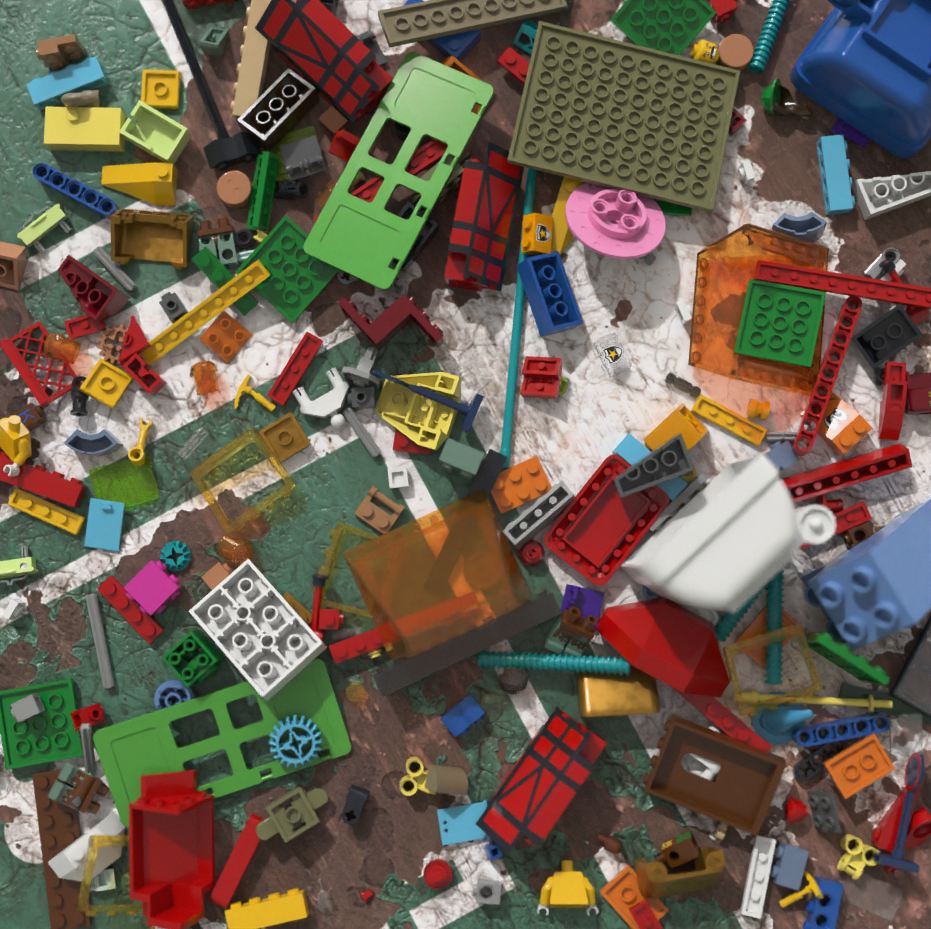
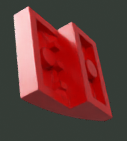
M526 356L522 369L524 378L520 395L530 398L558 399L562 359Z

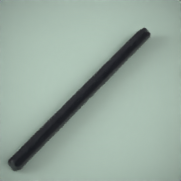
M162 0L219 139L228 138L229 135L173 0Z

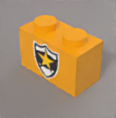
M540 213L523 215L521 253L533 256L551 253L553 217Z

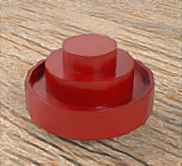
M436 858L426 864L423 877L429 887L441 889L450 883L452 869L447 861Z

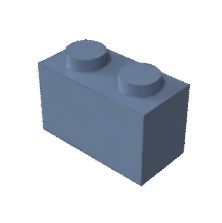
M781 842V846H778L776 850V865H773L771 869L772 881L775 884L799 890L809 851L803 847Z

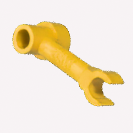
M142 417L140 418V434L137 447L131 448L128 452L130 461L136 466H142L145 463L144 446L147 434L153 426L151 418L147 425H143L144 420Z

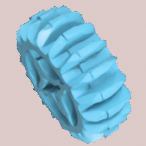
M294 714L293 720L286 716V723L280 719L279 725L281 727L274 725L273 729L276 732H270V737L274 738L269 740V745H274L270 748V752H276L274 759L281 757L280 764L287 761L286 767H290L291 763H294V768H298V763L300 762L302 767H305V760L312 763L311 756L317 758L318 753L316 751L321 750L319 744L322 743V738L318 737L321 735V731H315L318 727L317 724L310 726L312 719L309 718L307 722H304V715L301 716L300 720H297L296 714ZM295 727L305 729L308 732V734H306V732L298 733ZM288 729L289 738L285 739L283 743H279L280 736ZM293 735L294 738H296V740L299 741L298 747L295 744V742H292ZM312 739L310 748L303 753V744L307 743V740ZM283 749H291L295 751L296 755H290L286 753Z

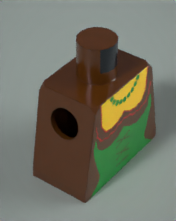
M691 829L664 842L662 844V852L653 855L655 862L662 864L668 862L669 866L674 868L699 857L700 849Z

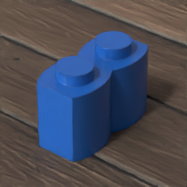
M470 693L440 719L454 737L458 735L462 737L470 730L468 727L473 722L477 725L485 718L483 716L485 710Z

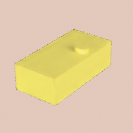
M45 107L44 144L51 151L125 152V139L119 131L126 122V114L121 108Z

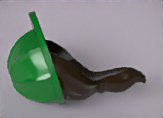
M779 78L775 79L773 84L766 87L761 94L763 108L772 115L786 116L796 114L799 117H812L813 115L809 107L797 105L794 102L790 91L782 86Z

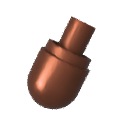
M601 832L598 834L596 839L603 843L602 847L614 855L622 851L623 844L613 835H608L607 837Z

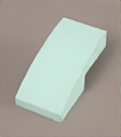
M105 868L87 882V892L115 889L114 868Z

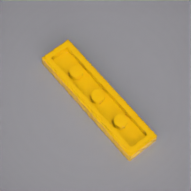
M699 394L691 409V412L757 447L760 446L768 431L766 428L702 394Z
M15 487L7 504L75 535H79L86 520L81 515Z

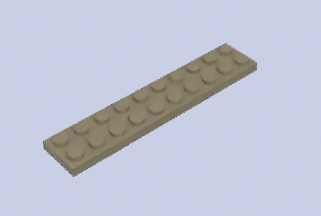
M429 0L378 11V18L390 48L565 11L567 3L565 0Z

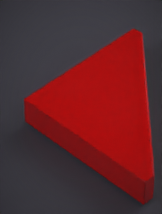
M134 315L130 317L131 322L123 341V349L118 359L120 364L128 361L135 353L139 354L151 347L149 340Z

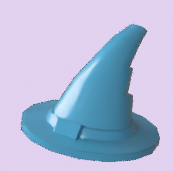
M770 692V693H768V694H777V695H790V694L783 693V692ZM758 702L753 706L751 712V724L755 733L766 742L775 745L786 744L792 741V731L797 727L804 726L805 720L814 717L811 709L804 710L799 703Z

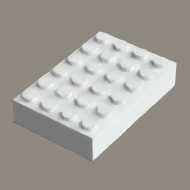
M249 559L189 610L191 615L261 697L267 701L327 648Z

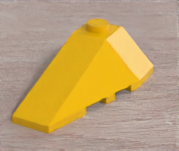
M173 163L102 166L101 185L150 202L156 206H176L178 170Z
M567 177L563 178L552 214L551 253L559 251L561 255L574 237L566 222L565 208L572 192L582 184H585L583 181Z

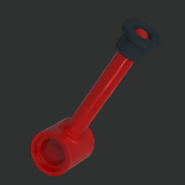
M893 257L879 264V267H882L885 273L889 274L893 282L902 283L895 270L896 266L893 263ZM906 305L905 311L916 326L930 317L928 309Z
M314 574L312 577L314 578L315 592L311 630L324 643L325 631L318 628L322 590L328 576Z

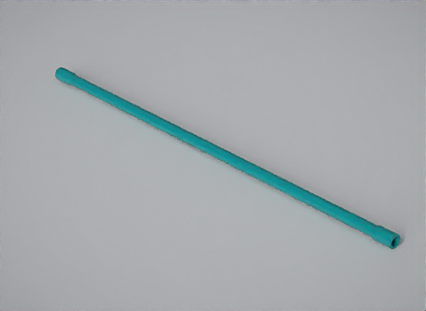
M527 168L523 215L533 213L537 170ZM521 241L518 264L529 257L528 254L521 253ZM519 272L517 273L502 442L499 452L507 457L502 468H510V448L525 290Z

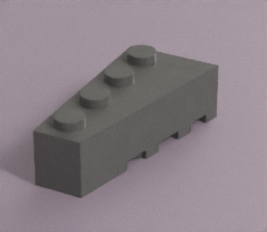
M676 434L615 476L612 480L618 496L622 498L695 470L682 434Z

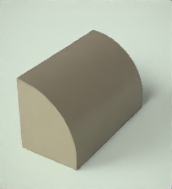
M429 764L424 788L435 793L467 795V775L459 767Z

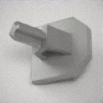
M373 346L368 347L364 358L361 357L356 369L343 367V377L354 381L353 384L364 387L366 385L380 390V379L371 374L378 350Z

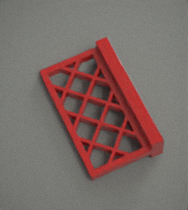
M41 321L12 338L4 339L0 342L1 347L43 409L50 406L49 404L71 391L72 384L69 386L63 385L64 375H69L75 378L77 375ZM40 327L43 332L42 339L31 338L32 332ZM19 339L27 340L25 350L16 348L13 343ZM30 341L40 343L38 352L28 351ZM43 344L52 345V355L41 353ZM27 354L37 356L35 365L25 362ZM40 356L51 358L48 368L38 366ZM54 359L61 360L64 363L62 371L52 369ZM37 369L47 371L45 381L35 377ZM51 372L61 374L59 384L49 382ZM81 381L76 382L75 387L81 385ZM47 385L57 386L56 394L49 397L46 393Z

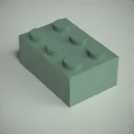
M448 438L439 462L443 470L450 473L454 471L459 472L460 477L471 481V478L476 479L485 453Z

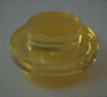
M353 682L347 686L346 696L350 701L358 702L365 696V688L361 683Z

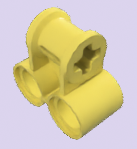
M415 756L410 757L406 761V770L409 775L402 777L400 780L401 792L406 796H411L419 789L429 794H435V792L424 788L428 770H424L422 760ZM412 762L420 764V768L417 771L409 769ZM406 781L414 783L411 790L403 788V784Z
M846 834L841 838L840 845L846 852L839 860L837 870H843L851 875L852 879L857 880L866 864L874 866L878 863L873 861L874 853H879V851L872 846L863 845L862 841L854 835ZM851 840H854V841H855V846H854V848L849 849V848H848V843H849ZM871 850L872 857L866 860L865 854Z

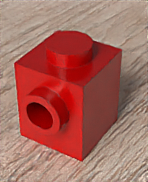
M709 0L708 3L717 12L712 17L715 24L720 21L723 23L729 20L738 8L735 0Z
M320 609L319 629H340L341 625H344V614H341V609Z
M100 703L70 713L76 731L80 730L82 724L89 723L93 726L105 722L104 710Z

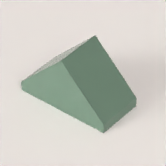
M210 27L199 41L204 55L223 58L228 30Z

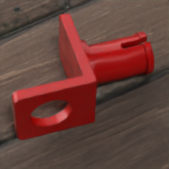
M826 493L815 496L816 505L824 506L830 511L843 510L844 505H836L843 503L841 498L826 500Z

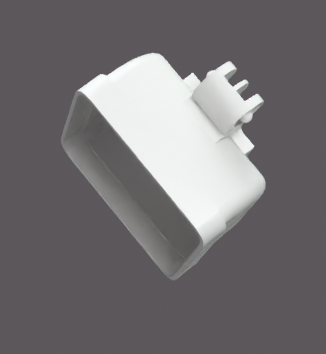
M761 452L736 460L728 465L681 508L674 517L667 521L659 531L654 533L622 564V567L636 583L645 585L651 591L664 598L697 607L735 613L794 557L793 553L801 545L819 544L829 540L835 532V517L830 510L820 505L794 509L788 490L777 476L779 470Z

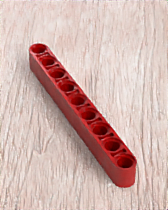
M848 297L841 307L792 444V451L797 456H805L814 444L862 308V300L859 297ZM848 304H853L856 310H851ZM841 321H847L850 327L843 326ZM835 338L842 339L844 344H838ZM829 355L836 356L838 361H832ZM823 373H829L832 378L826 379L823 376ZM817 390H823L825 396H819ZM816 407L819 410V414L812 413L810 408ZM804 425L812 426L813 431H806ZM798 442L805 443L807 449H800L798 447Z

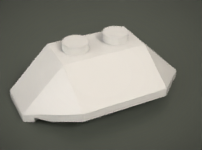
M113 811L48 861V864L59 878L89 882L121 857L125 826Z

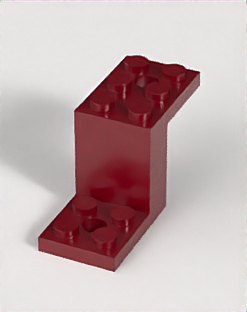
M403 294L372 323L363 313H358L359 310L351 299L346 300L342 297L338 301L341 310L378 350L384 347L411 321H414L437 347L444 343L443 331L436 324L433 326L430 323V317L423 310L421 312L418 310L417 303L410 296L407 298Z

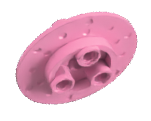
M587 182L572 192L565 208L566 222L572 234L584 246L603 256L616 259L642 257L658 247L665 233V218L657 202L653 198L637 195L630 190L612 189Z

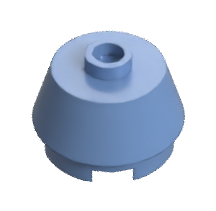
M169 680L161 684L156 690L154 703L157 710L194 699L191 688L186 687L182 681Z

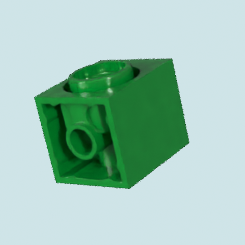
M201 630L190 631L161 657L186 687L203 683L219 669V664L225 659Z

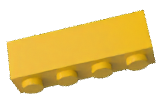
M299 888L290 889L287 891V894L282 895L279 892L272 893L265 899L254 897L249 899V902L243 904L241 901L233 902L225 910L228 929H258L306 918L309 915L305 890L299 891Z

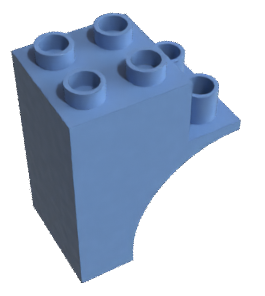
M931 499L900 514L857 546L801 577L807 587L804 593L807 602L814 607H820L828 620L826 624L827 633L834 640L842 641L843 644L847 643L852 651L916 624L931 609Z

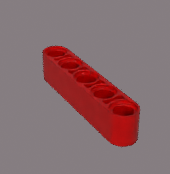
M254 813L250 815L208 901L225 910L230 904L261 841L257 836L256 826L264 820L262 817Z

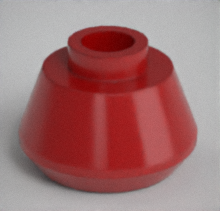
M530 540L519 549V558L527 566H536L544 559L545 551L538 541Z
M790 796L785 800V820L789 824L802 821L803 817L807 816V806L803 805L801 800Z

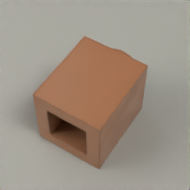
M218 562L201 578L213 590L233 572V569L227 563Z

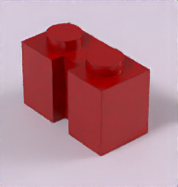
M137 353L122 365L152 396L157 394L167 384L153 369L148 371L151 366Z

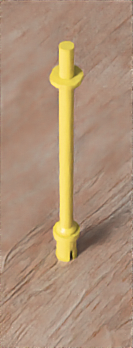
M751 689V691L733 690V703L740 702L755 705L758 702L859 706L868 707L869 712H873L874 707L892 708V700L874 699L873 695H869L868 699L759 694L755 689Z

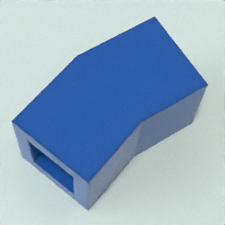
M496 842L484 845L488 860H494L503 856L500 846Z

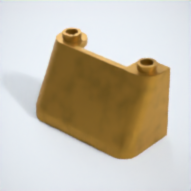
M120 209L110 216L111 261H117L118 264L122 265L129 264V261L133 259L170 262L174 269H185L189 265L193 215Z
M633 665L630 666L629 675H626V673L614 675L613 672L607 674V672L595 674L593 671L592 673L588 671L586 673L582 671L576 672L578 709L581 717L660 712L656 678Z
M710 846L701 847L700 856L692 859L693 870L667 874L666 867L660 862H646L645 858L634 859L641 895L648 899L712 888L716 884L725 865L723 850Z

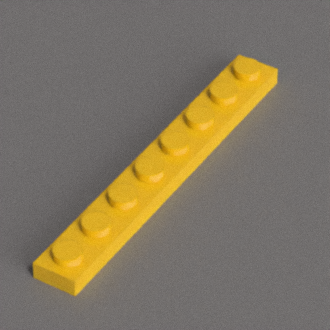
M258 259L150 340L151 347L140 354L149 365L153 364L271 274Z

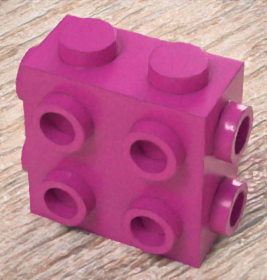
M151 560L124 587L127 591L126 595L132 601L136 600L141 605L139 608L146 615H160L167 608L166 604L170 600L174 601L181 594L179 592L182 588L179 584L181 581L174 574L170 575L166 571L167 567L160 560L158 562Z

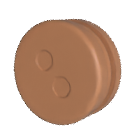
M732 34L725 37L719 45V58L717 61L720 66L739 71L744 70L753 57L751 41L740 34Z
M229 171L219 178L217 194L226 206L242 208L251 201L253 186L244 173Z

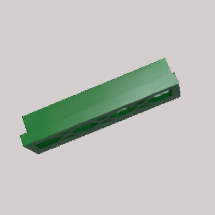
M263 151V155H257L246 227L248 230H269L280 158L271 152Z

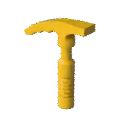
M248 374L237 391L234 408L238 409L240 398L245 391L247 394H251L257 402L273 412L276 406L260 393L253 391L252 387L248 386L252 378Z
M804 870L803 874L807 877L809 885L802 891L798 890L780 900L779 903L782 908L803 898V895L810 894L813 891L817 898H823L817 882L807 871Z

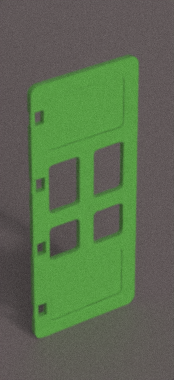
M416 52L408 53L303 245L306 254L381 290L390 289L423 229L430 212L433 210L447 184L456 163L480 122L481 116L494 95L493 87ZM476 104L481 106L478 114L472 113ZM387 120H393L411 129L393 164H387L369 155ZM424 136L431 137L448 145L429 181L422 180L406 172ZM449 155L454 157L450 166L445 164ZM361 169L368 170L384 178L371 203L349 194V190ZM397 186H403L421 195L412 215L407 220L385 210ZM421 207H424L426 211L421 218L417 214ZM393 259L399 261L395 270L389 268Z
M315 658L268 701L261 697L249 681H245L99 729L93 736V741L121 823L126 827H129V804L141 797V775L185 771L183 765L185 761L224 749L227 752L233 775L197 787V791L212 787L214 793L211 795H214V798H218L319 764L323 761L346 755L351 750L349 736L325 663L320 658ZM252 694L255 695L263 715V720L238 729L234 728L226 704ZM212 709L220 734L181 748L178 747L170 727V722L203 710ZM296 714L297 720H300L301 716L304 715V722H307L310 718L312 719L310 726L313 724L318 725L315 731H321V735L318 736L322 738V743L319 744L321 746L320 751L329 749L330 752L329 755L320 758L319 755L317 758L311 756L313 762L309 763L305 760V767H302L301 762L298 763V768H294V763H291L290 767H286L287 761L280 764L281 757L273 762L249 769L246 766L240 744L263 735L270 737V732H276L273 729L274 725L281 727L279 725L280 719L286 723V716L293 720V716ZM295 727L298 733L306 732V734H308V732L305 729ZM288 729L280 736L279 743H283L285 739L289 738ZM293 735V740H292V742H295V744H296L297 747H298L299 741H297L296 738H294V735ZM312 739L307 740V743L303 744V753L310 748ZM283 749L286 753L290 755H296L295 751L291 749ZM271 768L272 774L261 777L260 771Z

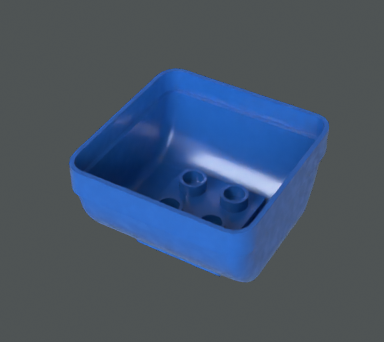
M828 0L835 8L793 66L790 73V80L793 86L841 120L851 124L856 130H860L859 132L867 135L868 138L893 155L905 159L913 158L931 138V0Z

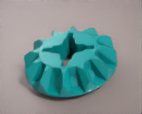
M171 541L165 544L160 551V560L170 571H181L190 563L191 552L189 547L183 542ZM174 550L176 553L183 554L177 558V564L174 559L168 558L170 555H173Z

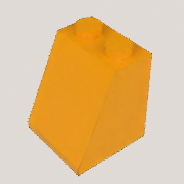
M682 403L649 433L643 441L646 448L652 452L676 434L681 433L686 448L689 451L709 430Z

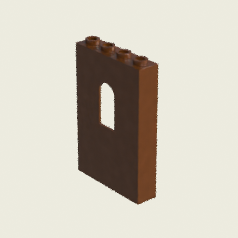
M672 715L671 720L667 719L663 730L666 733L664 738L660 737L656 748L659 749L657 756L653 755L649 765L652 767L650 773L646 772L642 782L645 784L644 791L758 836L787 766L786 759ZM692 753L721 764L715 782L684 770L680 763L681 758L685 754Z

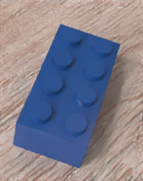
M559 251L526 258L516 266L540 337L569 331L583 323Z

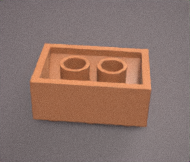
M0 241V286L19 290L27 264L26 247Z

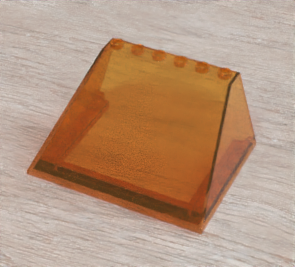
M747 223L699 251L696 263L688 365L734 380L810 396L821 364L825 301L811 368L734 354L749 278L754 279L757 260L827 271L829 248Z
M484 489L343 552V556L390 660L409 658L522 606L532 595Z

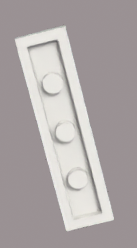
M760 835L755 836L740 910L742 915L761 919L776 839Z

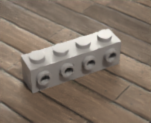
M562 481L555 484L547 494L538 498L534 505L524 510L520 517L510 522L503 530V533L517 550L521 549L524 544L529 542L563 513L575 498L574 494Z

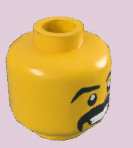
M700 40L697 44H693L690 55H692V59L716 64L719 58V51L715 43Z

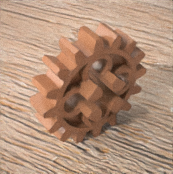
M113 324L112 329L106 326L107 332L101 331L100 333L103 337L97 338L101 342L100 345H97V348L102 350L99 355L105 356L104 360L107 362L111 360L113 365L120 358L123 347H116L111 343L107 345L106 343L111 339L115 343L121 342L123 344L126 331L128 332V328L124 324H121L120 327L117 324ZM123 332V337L118 338V334ZM118 351V355L114 357L113 353Z

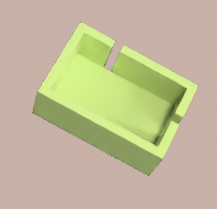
M139 100L130 114L135 122H137V125L128 118L119 131L125 140L154 157L156 156L161 161L175 164L190 140L191 133L188 128Z

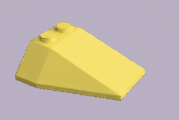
M445 372L392 376L408 384L420 386L461 403V377ZM385 379L374 412L416 444L437 450L450 436L458 411L416 394L407 387Z

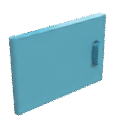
M90 498L84 547L115 552L120 551L125 503Z
M486 800L478 803L437 809L442 846L490 838L476 825V822L488 807Z

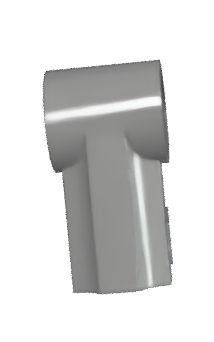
M892 247L887 248L864 271V276L880 280L886 274L883 268L879 267V264L886 260L885 254H890L894 258L893 263L896 264L900 259L899 251Z

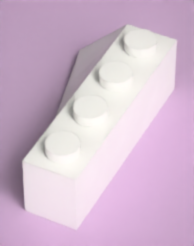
M931 171L910 173L908 175H892L890 177H873L872 179H856L857 202L864 220L931 196Z

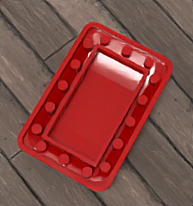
M613 454L609 455L602 462L544 536V543L551 551L597 586H602L608 582L669 504L668 495L656 485L620 498L612 479L631 465L620 456Z

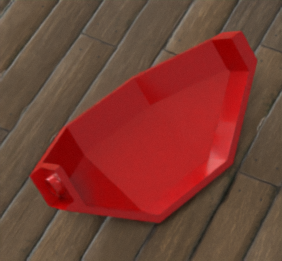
M662 597L607 607L597 624L596 631L633 666L682 693L721 698L730 683V673L713 623L667 598Z

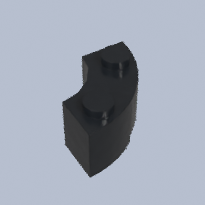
M239 132L228 138L213 140L203 148L210 169H218L219 171L227 170L230 166L243 162L251 163L258 154H261L259 145L247 132Z

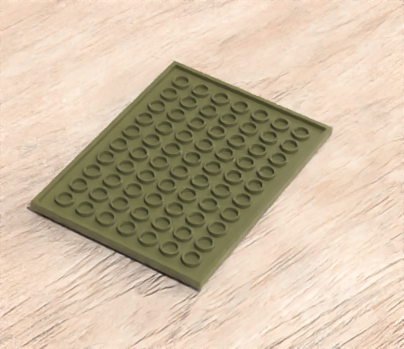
M539 21L507 163L612 189H626L633 191L637 195L712 212L740 71Z

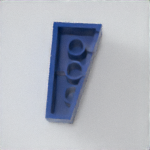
M408 0L404 5H409V4H414V3H419V2H424V1H423V0ZM475 29L428 39L427 41L444 57L454 56L458 61H461L481 41V31Z

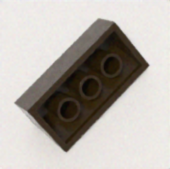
M288 68L237 121L257 144L270 152L320 100L316 88Z

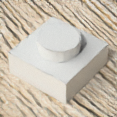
M750 160L742 162L738 169V176L740 180H743L744 185L752 183L755 179Z
M684 301L677 304L675 310L682 325L690 322L693 315L690 306H686Z
M407 467L388 469L390 489L409 487Z
M12 599L2 616L8 620L18 618L23 611L22 606L24 602L19 599Z

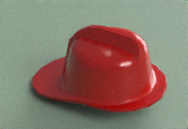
M922 807L912 814L904 848L912 849L918 847L930 837L931 813L926 808Z

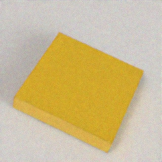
M143 70L141 101L152 108L179 109L181 72L173 70Z
M100 358L79 390L114 410L133 381V377Z

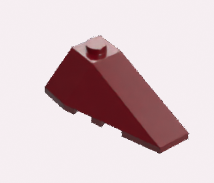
M69 254L57 269L67 286L72 290L75 299L80 303L83 312L97 322L120 313L130 299L129 296Z

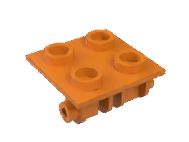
M223 310L199 340L229 363L252 334Z

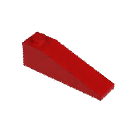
M921 783L920 787L914 792V795H913V806H912V811H911V816H910L909 824H910V821H911V817H912V814H913V811H914V808H915V805H916V802H917V798H918V795H919V792H920L922 783ZM906 786L871 834L872 844L878 848L892 852L893 847H895L904 798L907 794Z

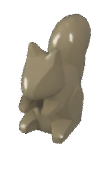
M99 90L67 93L61 98L62 103L66 107L101 108Z

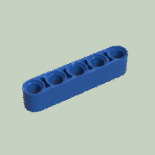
M38 163L33 167L34 177L42 184L92 211L110 219V216L119 210L118 205L112 199L49 165ZM47 171V174L41 177V173ZM63 179V183L57 186V182ZM76 188H80L79 192L73 195V191ZM96 197L95 202L89 203L90 198ZM107 206H113L111 211L105 212Z
M873 712L800 726L792 731V740L803 747L866 736L872 733H882L889 729L890 720L883 714ZM878 718H881V725L879 727H876V720ZM862 721L863 727L858 731L856 725ZM840 725H843L844 731L841 734H838V727ZM824 728L825 735L819 738L818 732ZM802 732H805L806 739L801 742L799 736Z

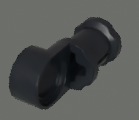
M276 180L275 187L277 185L280 186L279 193L274 194L276 199H292V197L305 199L308 194V187L305 182L292 184L291 182Z
M83 376L75 377L71 388L73 405L70 414L78 417L88 415L86 402L89 396L75 387L76 382H84L86 380V377Z

